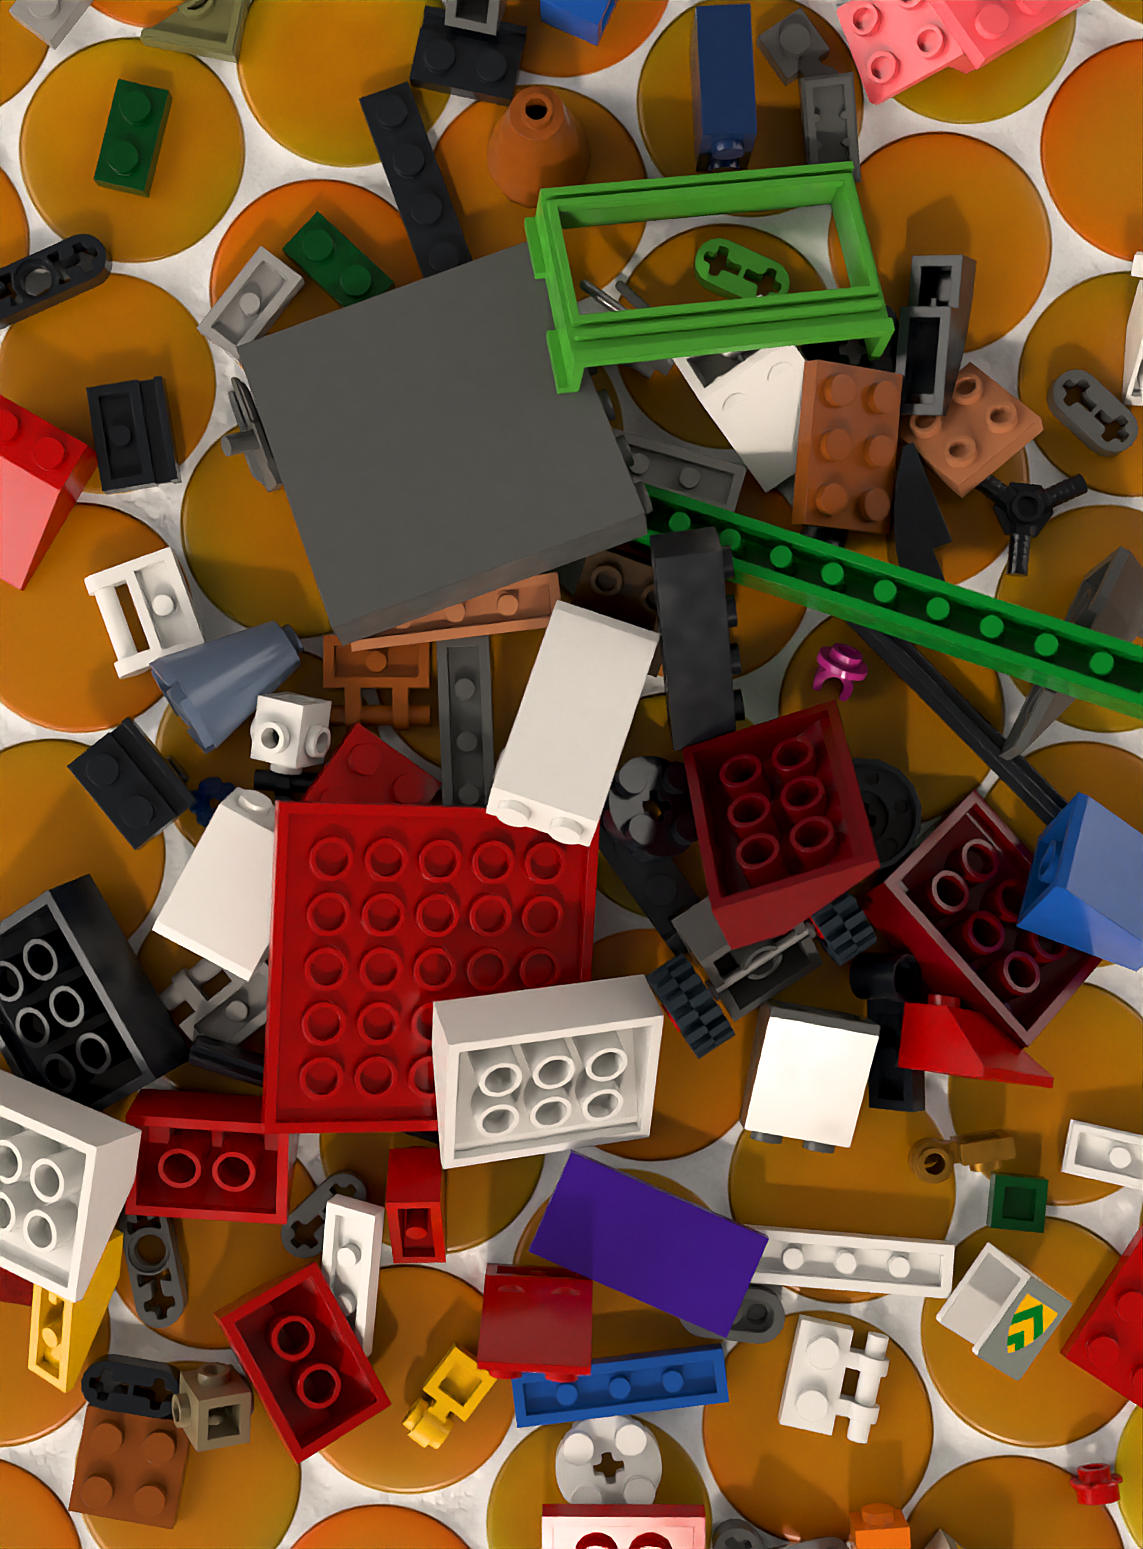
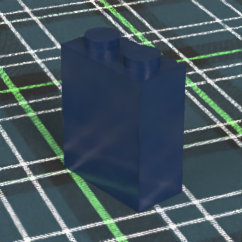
M750 3L696 6L689 48L696 172L708 171V174L748 169L757 135Z

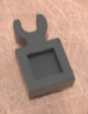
M801 7L760 34L757 38V47L784 86H787L797 78L839 74L836 69L822 65L821 62L828 58L830 48Z

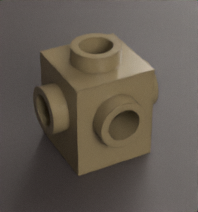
M210 1362L201 1365L197 1370L180 1372L179 1394H174L172 1397V1415L175 1426L177 1428L182 1427L195 1450L200 1452L249 1443L251 1415L254 1412V1395L250 1383L244 1382L232 1364Z

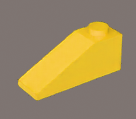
M116 1228L113 1229L82 1300L74 1303L34 1283L28 1369L64 1393L74 1388L120 1278L124 1233Z

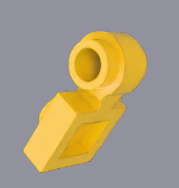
M455 1341L423 1384V1391L435 1400L431 1398L427 1402L420 1396L405 1414L401 1424L408 1428L407 1435L423 1448L429 1444L436 1450L445 1441L454 1426V1421L448 1418L449 1412L451 1411L466 1422L497 1378L489 1376V1370H477V1357Z

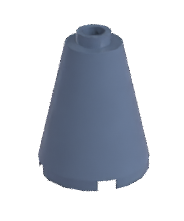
M272 620L157 658L149 663V666L152 668L151 673L176 716L180 715L184 723L191 727L186 730L197 746L205 754H208L216 749L256 710L258 695L273 693L301 666L298 654L303 652L304 648L290 625L286 624L280 627Z

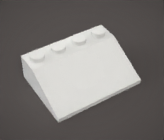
M644 974L433 1002L432 1053L440 1159L443 1169L649 1137L664 1014Z
M1 1069L0 1267L75 1303L83 1299L135 1181L142 1130Z

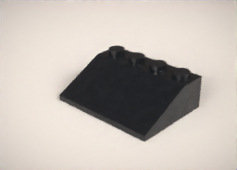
M87 874L47 890L0 922V1051L13 1075L101 1112L188 1062L190 1050L91 875Z

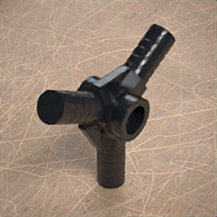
M1076 474L1045 489L1042 485L1010 482L1007 486L999 479H996L995 476L989 475L974 488L995 503L992 507L1004 534L1010 536L1006 575L1016 577L1028 576L1031 538L1038 536L1053 515L1054 507L1088 492L1087 484L1081 474Z

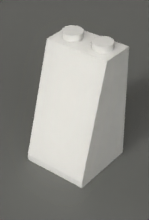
M560 600L556 601L492 785L486 813L497 816L500 821L510 826H527L548 833L553 839L564 844L572 845L578 843L590 847L660 637L659 633Z

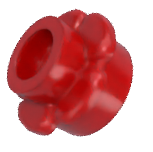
M1089 1463L1077 1467L1078 1476H1074L1069 1480V1484L1075 1489L1079 1504L1105 1505L1121 1499L1118 1484L1123 1482V1478L1120 1474H1111L1109 1464Z

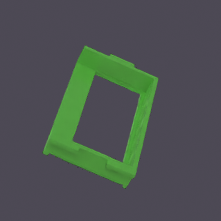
M853 161L540 189L535 217H525L524 227L534 278H545L555 330H547L546 339L557 394L579 392L584 368L861 338H864L869 361L879 360L895 328L892 318L888 317L852 173L854 169ZM831 204L851 288L579 315L562 229Z

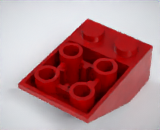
M487 1263L477 1370H489V1376L506 1380L521 1378L523 1372L545 1373V1378L554 1382H574L579 1379V1375L591 1376L593 1280L564 1267Z

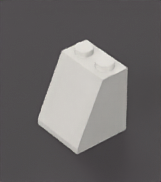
M237 787L219 804L152 928L153 931L247 981L253 977L269 957L275 806L272 805L271 800L258 791L244 790Z

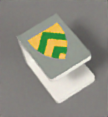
M988 1242L938 1312L936 1319L948 1329L974 1344L972 1351L979 1358L1013 1379L1019 1380L1073 1304L1030 1269Z

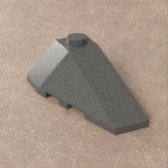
M1120 546L1084 575L1064 617V621L1128 642H1132L1137 636L1143 638V567L1131 551ZM1033 684L999 756L1009 761L1023 753L1076 698Z

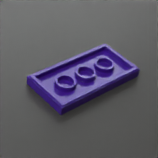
M571 1149L528 1252L727 1338L769 1237L762 1232Z

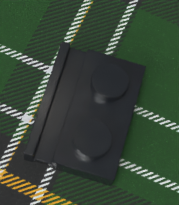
M425 5L422 28H420L409 78L411 86L509 106L515 96L524 45L528 35L527 26L501 21L495 36L444 25L446 9Z
M155 376L154 379L143 381L137 379L86 388L101 487L105 494L110 495L158 487L161 484L182 483L166 380L162 376Z
M131 717L125 718L122 724L112 732L104 735L67 766L134 850H140L176 821L182 813L200 801Z

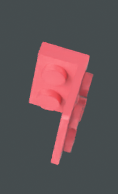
M850 0L837 9V16L869 102L879 105L948 66L965 74L976 69L928 0Z

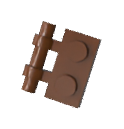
M323 635V688L326 690L345 689V705H331L329 726H345L346 731H348L353 723L358 722L362 726L393 725L394 731H409L410 725H431V705L410 704V689H431L430 642L352 651L351 643L342 646L336 635ZM363 689H392V704L363 705Z

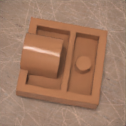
M969 362L958 373L946 416H904L899 421L897 443L903 447L914 442L921 463L963 498L1044 429L1041 418L973 363Z

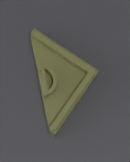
M187 0L176 7L178 11L154 27L144 28L141 31L140 39L146 46L238 63L250 0Z

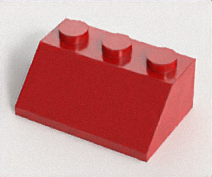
M140 1089L126 1113V1124L142 1130L135 1181L125 1201V1214L287 1225L298 1150V1134L263 1133L261 1129L263 1096Z
M312 1261L257 1286L213 1313L287 1454L297 1465L392 1405L316 1261Z

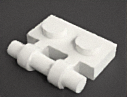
M799 1314L777 1417L779 1424L832 1435L836 1415L850 1418L847 1438L857 1443H867L871 1424H877L880 1406L875 1402L880 1379L887 1376L890 1359L885 1356L889 1337L878 1332H869L865 1350L850 1347L854 1332L851 1325ZM846 1367L860 1371L855 1397L840 1394Z

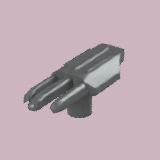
M232 377L231 382L234 391L228 392V397L240 432L223 435L221 438L222 450L226 456L244 453L251 475L265 486L267 492L277 491L283 486L251 393L245 383L241 382L237 377Z

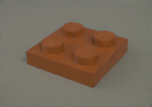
M88 1403L68 1511L173 1529L178 1519L191 1442L182 1427L177 1428L175 1426L172 1413L163 1418H150L100 1409Z

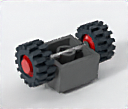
M847 890L786 934L731 950L711 911L708 896L671 920L703 976L704 983L682 952L646 975L645 978L662 1003V1009L677 1032H681L692 1051L700 1059L735 1036L734 1030L716 1001H720L735 1022L824 964L811 938L815 937L819 940L821 947L825 952H828L830 958L838 966L843 965L875 944L877 938L873 933L872 926L866 920L867 917L863 910L858 907L856 899Z

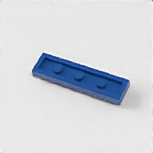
M721 1343L591 1359V1376L579 1375V1379L574 1382H554L546 1379L545 1373L523 1372L521 1378L511 1379L517 1428L729 1402Z

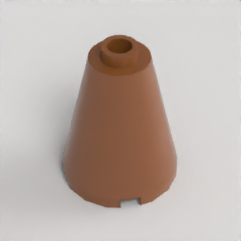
M530 86L516 94L493 129L487 146L488 170L495 184L511 202L529 209H537L540 189L583 185L590 167L589 141L580 123L555 92L543 86Z

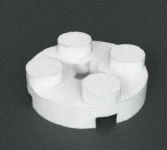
M631 1414L575 1421L572 1424V1428L565 1434L563 1440L561 1439L556 1452V1478L563 1497L570 1504L653 1503L656 1489L661 1480L662 1463L657 1440L646 1425L644 1427L639 1421L631 1418ZM612 1452L614 1461L623 1460V1468L617 1469L613 1477H605L603 1472H596L593 1465L601 1463V1454Z

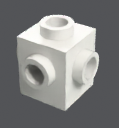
M288 691L258 695L256 715L250 729L252 739L250 758L271 763V771L289 775L302 774L303 767L323 764L331 741L328 727L332 702Z

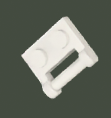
M173 548L161 549L95 573L84 579L89 596L96 597L118 658L114 666L119 679L130 678L151 669L149 663L157 658L207 642ZM126 583L150 649L140 653L137 652L115 590L120 585Z

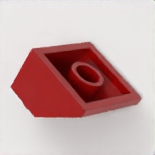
M928 994L927 1004L905 1002L898 1067L970 1079L1053 1089L1054 1077L983 1013L961 1009V998Z

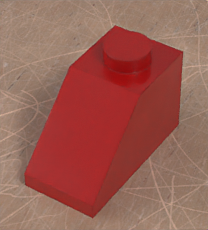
M424 1146L389 1148L385 1203L393 1263H446L445 1169H443L440 1159V1148H427Z

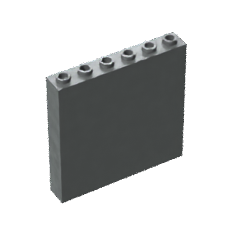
M527 241L236 347L331 627L342 646L648 535L645 515L653 512L652 504L643 481L633 484L627 469L634 466L630 447L624 434L617 437L614 436L609 421L615 420L616 416L606 389L596 391L591 376L598 374L597 367L584 368L579 392L557 394L546 339L547 330H555L545 278H534Z

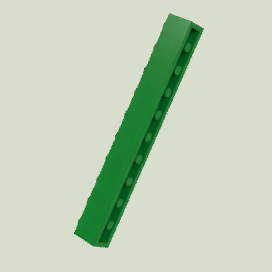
M644 483L653 512L645 515L648 535L628 541L631 548L651 554L649 535L715 526L720 545H730L732 552L734 578L725 580L1143 720V646Z

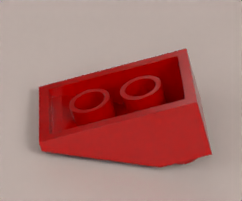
M1 394L0 579L24 591L97 468L98 462L96 451L87 444Z

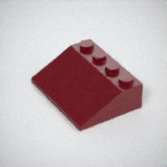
M835 699L682 748L711 911L731 950L786 934L881 867Z
M974 789L917 838L908 853L894 865L883 869L855 899L857 901L856 904L863 910L868 920L898 954H911L916 958L921 969V980L934 995L961 998V1009L983 1013L1018 1046L1024 1049L1029 1047L1103 959L1016 927L1034 855Z

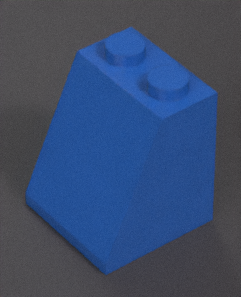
M1078 792L1038 836L1016 927L1137 972L1143 967V834L1090 796Z

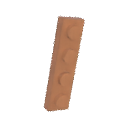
M550 571L535 575L352 642L351 650L358 651L547 628L556 601H561L558 572Z

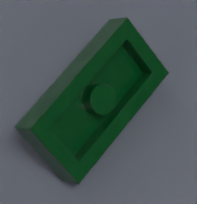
M118 79L94 175V181L98 186L149 198L173 100L169 90Z
M318 211L282 248L284 254L341 308L396 288L392 279Z

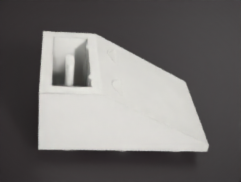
M798 345L672 358L704 408L766 493L796 474L804 362L808 361Z

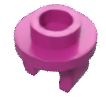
M835 643L833 647H822L816 657L820 666L815 672L813 689L820 691L823 682L827 678L837 677L843 682L839 700L845 702L853 692L854 681L865 679L868 673V666L862 661L863 655L857 649L843 643Z

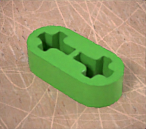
M722 238L710 239L702 244L697 251L693 268L695 278L702 287L728 300L757 297L758 286L744 279V276L761 282L765 275L774 278L772 287L779 291L778 294L769 292L766 296L788 294L790 286L789 275L785 268L774 260ZM718 254H722L727 257L725 266L739 273V275L721 270L717 277L709 274L710 264L704 261L705 258L714 260Z

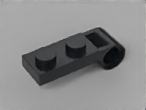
M861 952L853 959L850 967V986L857 998L867 1000V1018L880 1025L879 1037L868 1076L869 1108L912 1113L924 1111L925 1071L898 1067L905 1002L923 1004L920 966L917 959L911 954Z

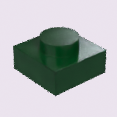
M991 1171L986 1224L990 1228L1044 1233L1049 1180L1044 1176Z

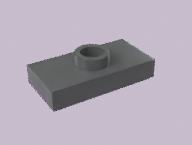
M853 72L798 79L805 165L853 161L854 169L852 173L854 181L861 182Z

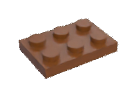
M823 360L804 362L791 525L868 534H890L903 374Z

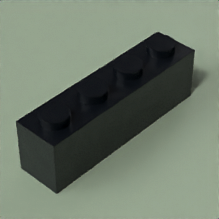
M715 526L649 535L667 721L674 751L735 732L736 721L745 720L741 689L733 690L732 675L741 674L740 653L737 642H729L728 629L738 626L737 609L734 595H726L725 579L734 578L733 558L730 545H720Z

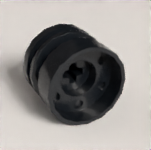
M854 758L852 760L867 817L868 820H871L870 828L881 867L874 871L877 872L894 865L911 850L921 830L922 806L914 785L898 768L879 759Z

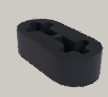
M105 1354L97 1358L84 1372L81 1380V1391L84 1398L92 1406L100 1409L150 1418H163L172 1413V1397L174 1394H179L181 1371L176 1366L164 1362L118 1354ZM106 1369L113 1371L112 1379L114 1381L128 1383L129 1386L116 1385L110 1393H106L103 1391V1382L97 1381L96 1378L100 1377ZM158 1378L165 1380V1389L173 1391V1394H168L163 1402H158L155 1400L156 1395L154 1391L139 1388V1386L151 1387Z

